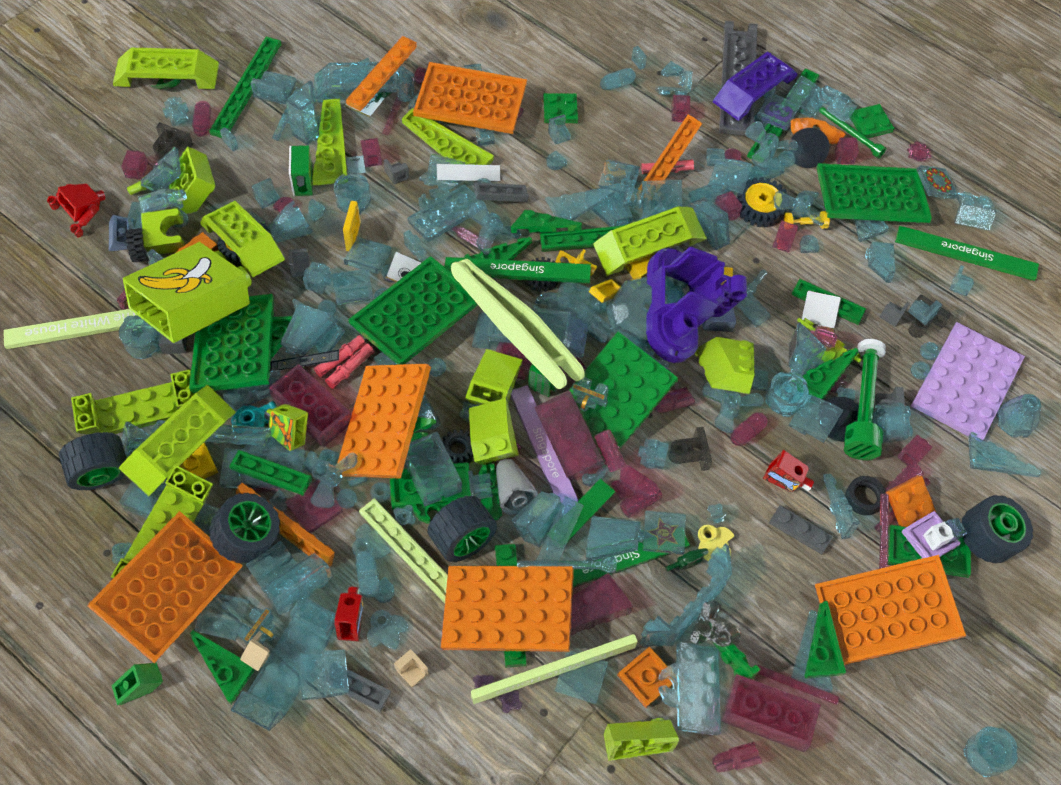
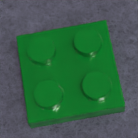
M576 93L543 94L544 123L578 124Z
M880 104L852 110L849 113V117L857 131L866 138L893 133L894 127Z

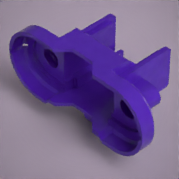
M689 247L683 253L673 248L659 250L650 258L647 266V284L652 287V303L646 315V335L654 352L662 359L671 363H681L691 357L698 348L697 327L710 317L723 316L747 297V278L743 275H734L732 277L724 275L725 262L719 261L715 255L693 247ZM666 276L688 283L690 291L677 303L665 304Z

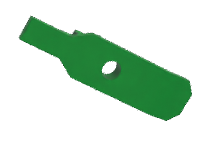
M493 463L482 464L478 472L481 503L494 520H498L502 516V509L499 504L496 468ZM491 482L493 485L487 486L486 483Z

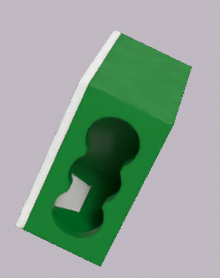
M309 145L289 146V178L293 196H313V164Z

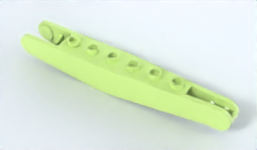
M469 259L452 264L451 271L454 278L463 286L498 329L556 388L561 389L567 383L565 374L558 366L575 381H580L584 378L582 365L533 310L476 267Z

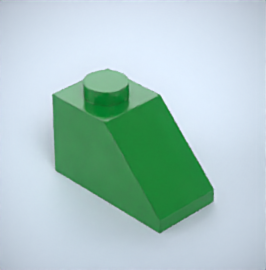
M157 662L134 664L111 685L117 705L125 704L152 693L163 683L162 674L159 671Z

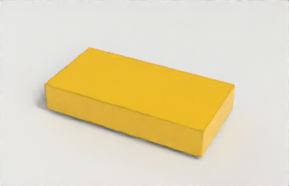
M610 279L592 286L589 293L603 303L622 295L624 289Z

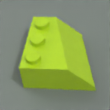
M187 147L170 171L169 189L172 190V195L169 198V204L172 207L174 206L172 209L178 207L181 215L196 212L208 195L215 189L216 185L206 154ZM181 198L186 199V200H183V201H180V202L177 201L178 199H181Z
M715 337L697 348L695 355L699 357L700 366H703L705 369L704 374L711 388L750 394L754 379V343L746 340L740 341Z
M656 718L644 722L607 724L604 732L608 761L673 752L679 742L671 720H664V718Z

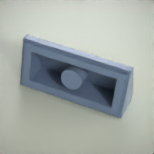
M112 215L109 221V251L127 250L126 231L131 230L130 218Z

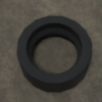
M859 476L848 486L845 499L849 508L855 513L872 515L877 513L884 504L886 491L882 483L876 478ZM859 486L871 489L877 498L875 504L866 505L861 503L854 494L855 489Z

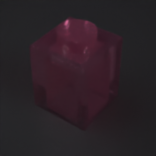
M673 95L671 121L683 122L686 116L690 115V96Z
M378 138L360 140L365 168L382 165Z
M839 138L835 149L837 164H854L859 153L857 138Z
M127 150L121 165L125 178L142 180L149 164L145 152Z
M730 191L716 197L714 208L722 220L727 222L729 220L733 221L740 216L742 205L734 193Z
M781 221L772 247L790 252L798 226Z
M916 435L903 448L898 458L913 470L933 447L927 440Z

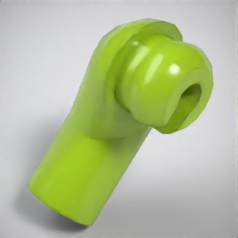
M145 176L141 181L127 187L130 195H134L140 191L150 189L153 186V181L151 177Z

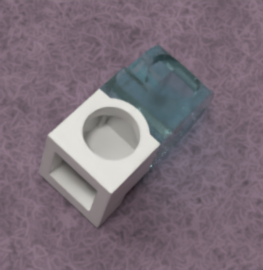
M955 518L932 526L923 536L932 551L949 542L960 539L968 532L960 519Z

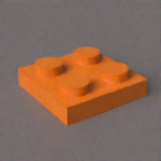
M920 475L886 492L899 526L908 527L933 511L936 512L923 477Z
M650 646L617 674L645 708L678 681L676 675Z

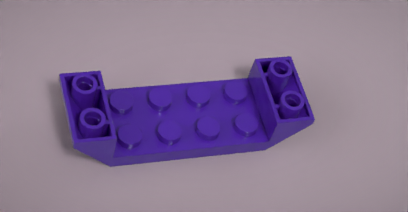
M767 51L728 79L714 98L713 103L739 121L749 113L753 102L781 81L786 84L790 83L798 74L794 69Z

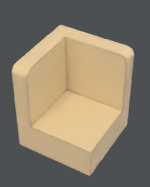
M260 631L250 640L240 659L257 671L262 668L271 655L268 648L258 643L263 634Z
M411 649L394 663L396 671L411 687H414L428 675L427 666Z

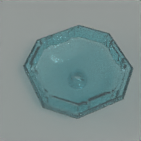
M647 276L626 280L606 308L612 333L620 332L642 350L652 349L646 335V315L649 309L645 308V306H650L652 303V287L647 284ZM665 284V304L677 303L683 298L681 292Z

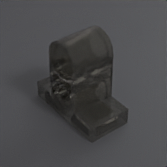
M161 122L156 126L159 137L153 144V150L158 162L168 163L181 147L191 148L193 146L189 133Z
M920 294L912 306V309L918 312V314L910 324L908 332L914 338H921L933 323L943 328L952 314Z
M696 427L693 438L678 439L671 443L668 458L672 463L681 464L699 461L701 471L710 469L712 458L704 427ZM674 450H679L682 453H676Z
M714 600L704 602L689 640L699 644L707 642L709 639L718 646L727 647L738 644L741 641L742 634L737 626L718 615L722 604Z

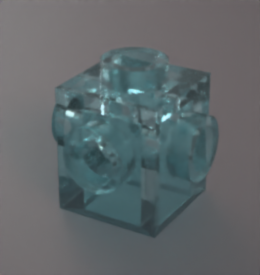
M181 97L168 98L164 102L165 108H162L165 118L170 119L172 126L188 122L187 112H189L186 102L182 103Z
M312 261L310 267H307L304 272L305 289L323 294L326 286H329L332 281L330 268L323 263Z
M645 439L644 446L640 445L638 457H641L640 465H644L649 469L658 468L663 470L669 444L656 439Z

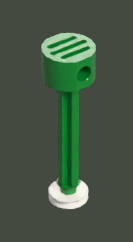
M865 339L859 342L857 346L859 349L858 353L863 359L858 421L846 426L843 449L846 455L857 460H873L881 456L883 430L880 426L873 423L877 364L879 358L885 355L886 346L882 341Z

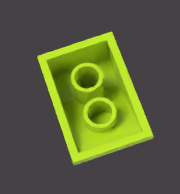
M506 398L469 408L471 446L476 463L480 465L519 455Z

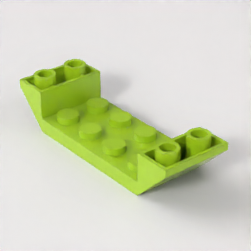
M131 47L118 59L113 86L131 87L132 78L195 79L198 89H215L219 62L199 49Z
M236 201L203 216L200 222L208 233L214 231L240 257L243 268L252 277L285 260L270 233Z
M678 206L611 230L593 243L606 276L622 271L624 265L656 254L663 248H673L686 242L691 246L705 241L707 238L693 207Z
M190 369L170 374L172 380L170 383L95 400L91 393L71 397L76 432L85 435L97 432L118 434L165 422L195 394H191L189 390Z
M206 385L150 435L122 463L119 469L147 496H150L169 477L175 465L180 466L219 427L223 426L236 411L212 388Z
M175 465L165 482L166 486L126 556L124 559H120L111 578H114L179 511L194 523L205 504L213 483Z

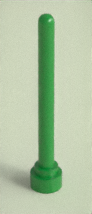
M821 107L819 109L822 115L870 148L872 155L877 159L883 156L887 149L884 145L873 143L826 108Z

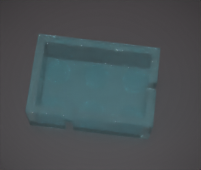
M438 432L410 442L405 466L410 473V477L424 507L440 501L443 495L445 498L462 492V481Z

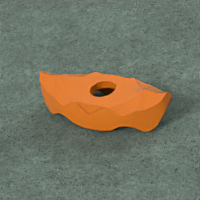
M795 118L791 120V131L793 134L801 129L816 126L827 136L829 144L833 145L840 142L845 136L843 131L828 124L826 121L814 118Z

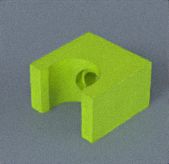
M178 208L141 213L144 248L150 256L177 252L179 248L186 245L179 235L173 237L166 236V232L171 226L184 223L183 216Z

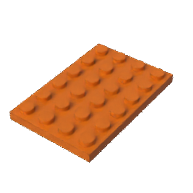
M429 62L413 110V116L513 134L527 79Z
M428 364L366 366L334 474L342 477L401 478L431 370Z
M179 511L87 606L155 663L243 565L235 561H229L224 556H221L214 549L210 537Z
M939 555L815 584L819 602L828 601L844 665L966 637Z
M449 566L441 649L570 652L573 567Z

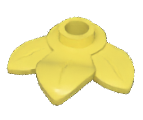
M702 526L698 531V538L701 541L698 549L707 548L709 551L703 558L707 561H710L714 555L720 558H729L731 551L727 541L731 540L734 534L725 527ZM709 533L711 537L707 538L704 534Z

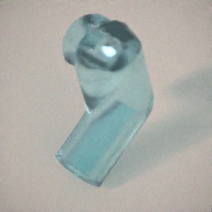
M601 465L595 474L585 473L582 476L583 484L590 487L600 478L604 480L609 472V468Z

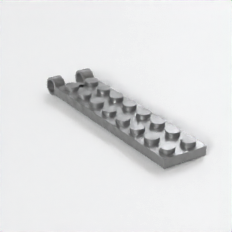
M725 21L721 89L728 79L756 60L758 24L749 23L748 31L744 32L733 30L734 21ZM755 102L752 103L749 113L739 121L720 108L719 133L753 136Z

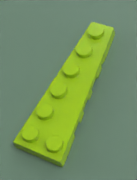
M340 98L323 100L316 161L312 178L313 185L348 182Z
M413 108L402 118V123L451 164L490 165L494 160V155L432 119L413 116Z

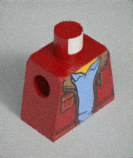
M785 450L770 462L763 477L764 480L789 492H793L799 486L809 491L814 484L812 479L806 477L809 467Z
M349 587L347 593L340 594L334 620L337 640L359 641L363 616L362 595H360L361 590L358 587Z

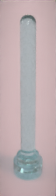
M605 557L601 561L520 560L517 562V567L572 566L573 569H601L605 573H615L616 558Z

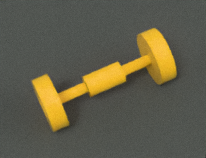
M826 211L820 212L819 219L800 217V219L793 220L792 213H785L783 218L785 230H792L793 223H800L802 225L819 222L821 229H828L830 218H827Z

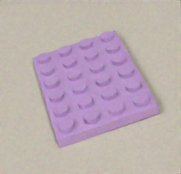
M956 322L911 407L981 443L1025 356Z

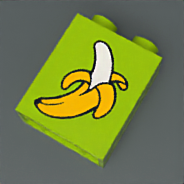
M201 242L122 278L129 309L173 343L250 304L248 287L251 286V278L246 269L242 266L235 267L226 260L220 251L214 252Z

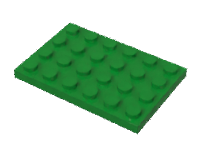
M818 163L816 169L827 218L930 223L932 219L917 168Z
M430 256L348 320L352 327L397 365H403L478 304L454 278L453 274Z
M272 293L249 296V305L195 332L189 385L191 394L197 393L206 385L214 391L269 384L274 296Z
M617 332L584 371V378L574 383L604 395V399L575 389L572 386L544 421L604 469L677 382L678 377L620 332ZM586 395L590 396L586 402L585 409H582L581 405Z

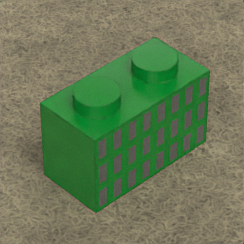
M532 364L529 370V389L549 397L551 392H555L557 388Z

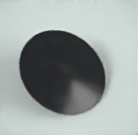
M804 128L797 131L791 137L788 145V153L791 160L802 168H813L818 163H823L830 149L827 136L816 128Z
M834 397L826 401L819 412V423L823 432L835 441L844 442L846 426L858 421L859 405L847 397Z

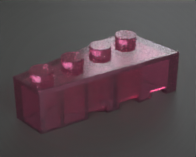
M609 573L572 596L570 636L579 631L591 629L598 624L613 621L620 616L631 614L632 603Z

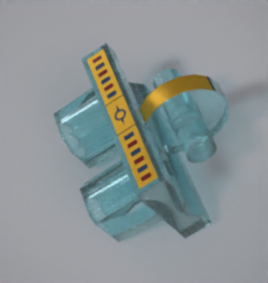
M584 377L577 384H573L572 390H574L573 394L578 396L576 402L582 404L581 410L587 411L588 407L595 409L596 404L606 407L608 403V386L598 383L596 390H591L592 381Z
M254 607L249 614V618L255 622L254 625L250 628L243 623L236 631L246 646L260 631L263 634L259 642L263 644L267 638L269 640L275 638V635L272 633L275 625L271 623L274 616L271 614V610L267 608L262 610Z

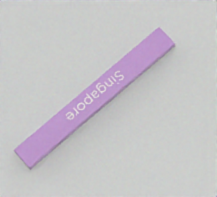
M526 385L514 389L511 398L563 517L578 502V498L529 387Z

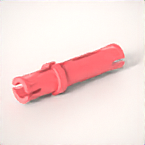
M693 159L677 161L671 172L678 173L679 171L694 170ZM642 163V174H648L655 163Z
M358 335L348 344H343L342 348L339 349V360L317 365L314 367L316 374L321 378L348 357L351 358L356 351L365 346V340Z
M365 344L342 366L339 365L337 370L325 379L327 385L334 389L342 380L350 377L352 371L374 354L373 348L369 344Z

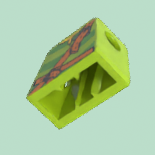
M287 404L274 409L270 408L265 412V419L270 421L269 434L285 448L292 451L305 445L308 412Z

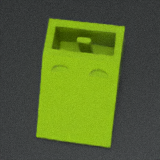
M486 349L469 385L465 397L468 403L479 406L504 398L509 402L523 360Z

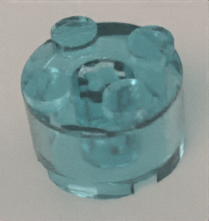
M350 173L351 175L347 176L343 174L334 183L336 206L341 211L347 213L350 202L357 201L360 215L369 207L371 202L368 180L359 173Z
M138 315L127 316L119 329V337L130 356L136 359H147L151 357V354L160 350V332Z
M790 371L789 373L780 372L776 374L766 392V404L774 412L784 417H790L797 413L808 396L809 390L806 380L796 372Z
M901 402L875 405L874 408H877V410L873 413V423L882 428L883 443L904 441L913 435V429L909 420L911 416L909 406H905Z
M992 726L985 727L968 739L963 751L969 765L984 777L1000 775L1012 768L1018 760V747L1013 736L1005 729Z

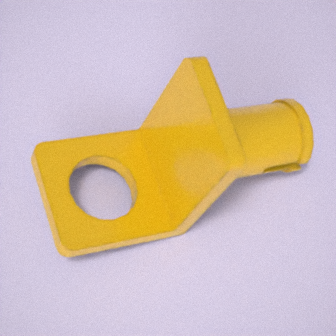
M584 249L577 258L560 250L555 260L556 263H561L560 259L565 257L569 260V263L591 264V276L597 268V265L583 259L586 251Z

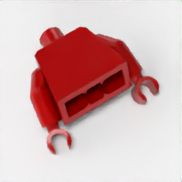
M86 183L67 184L66 186L58 187L57 196H49L47 198V202L53 210H57L61 205L74 222H79L70 226L72 234L75 233V236L79 238L84 233L82 227L86 226L95 214L98 213L100 201L105 200V194L102 190L94 192Z

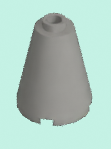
M512 459L501 460L496 466L499 504L502 511L508 515L521 514L520 511L523 509L527 511L532 509L539 500L537 489Z

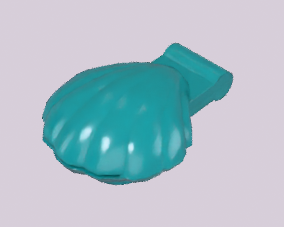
M275 401L269 402L262 407L249 405L239 408L231 419L233 431L238 436L248 439L259 436L265 429L266 424L270 422L265 419L264 414L268 409L277 407Z

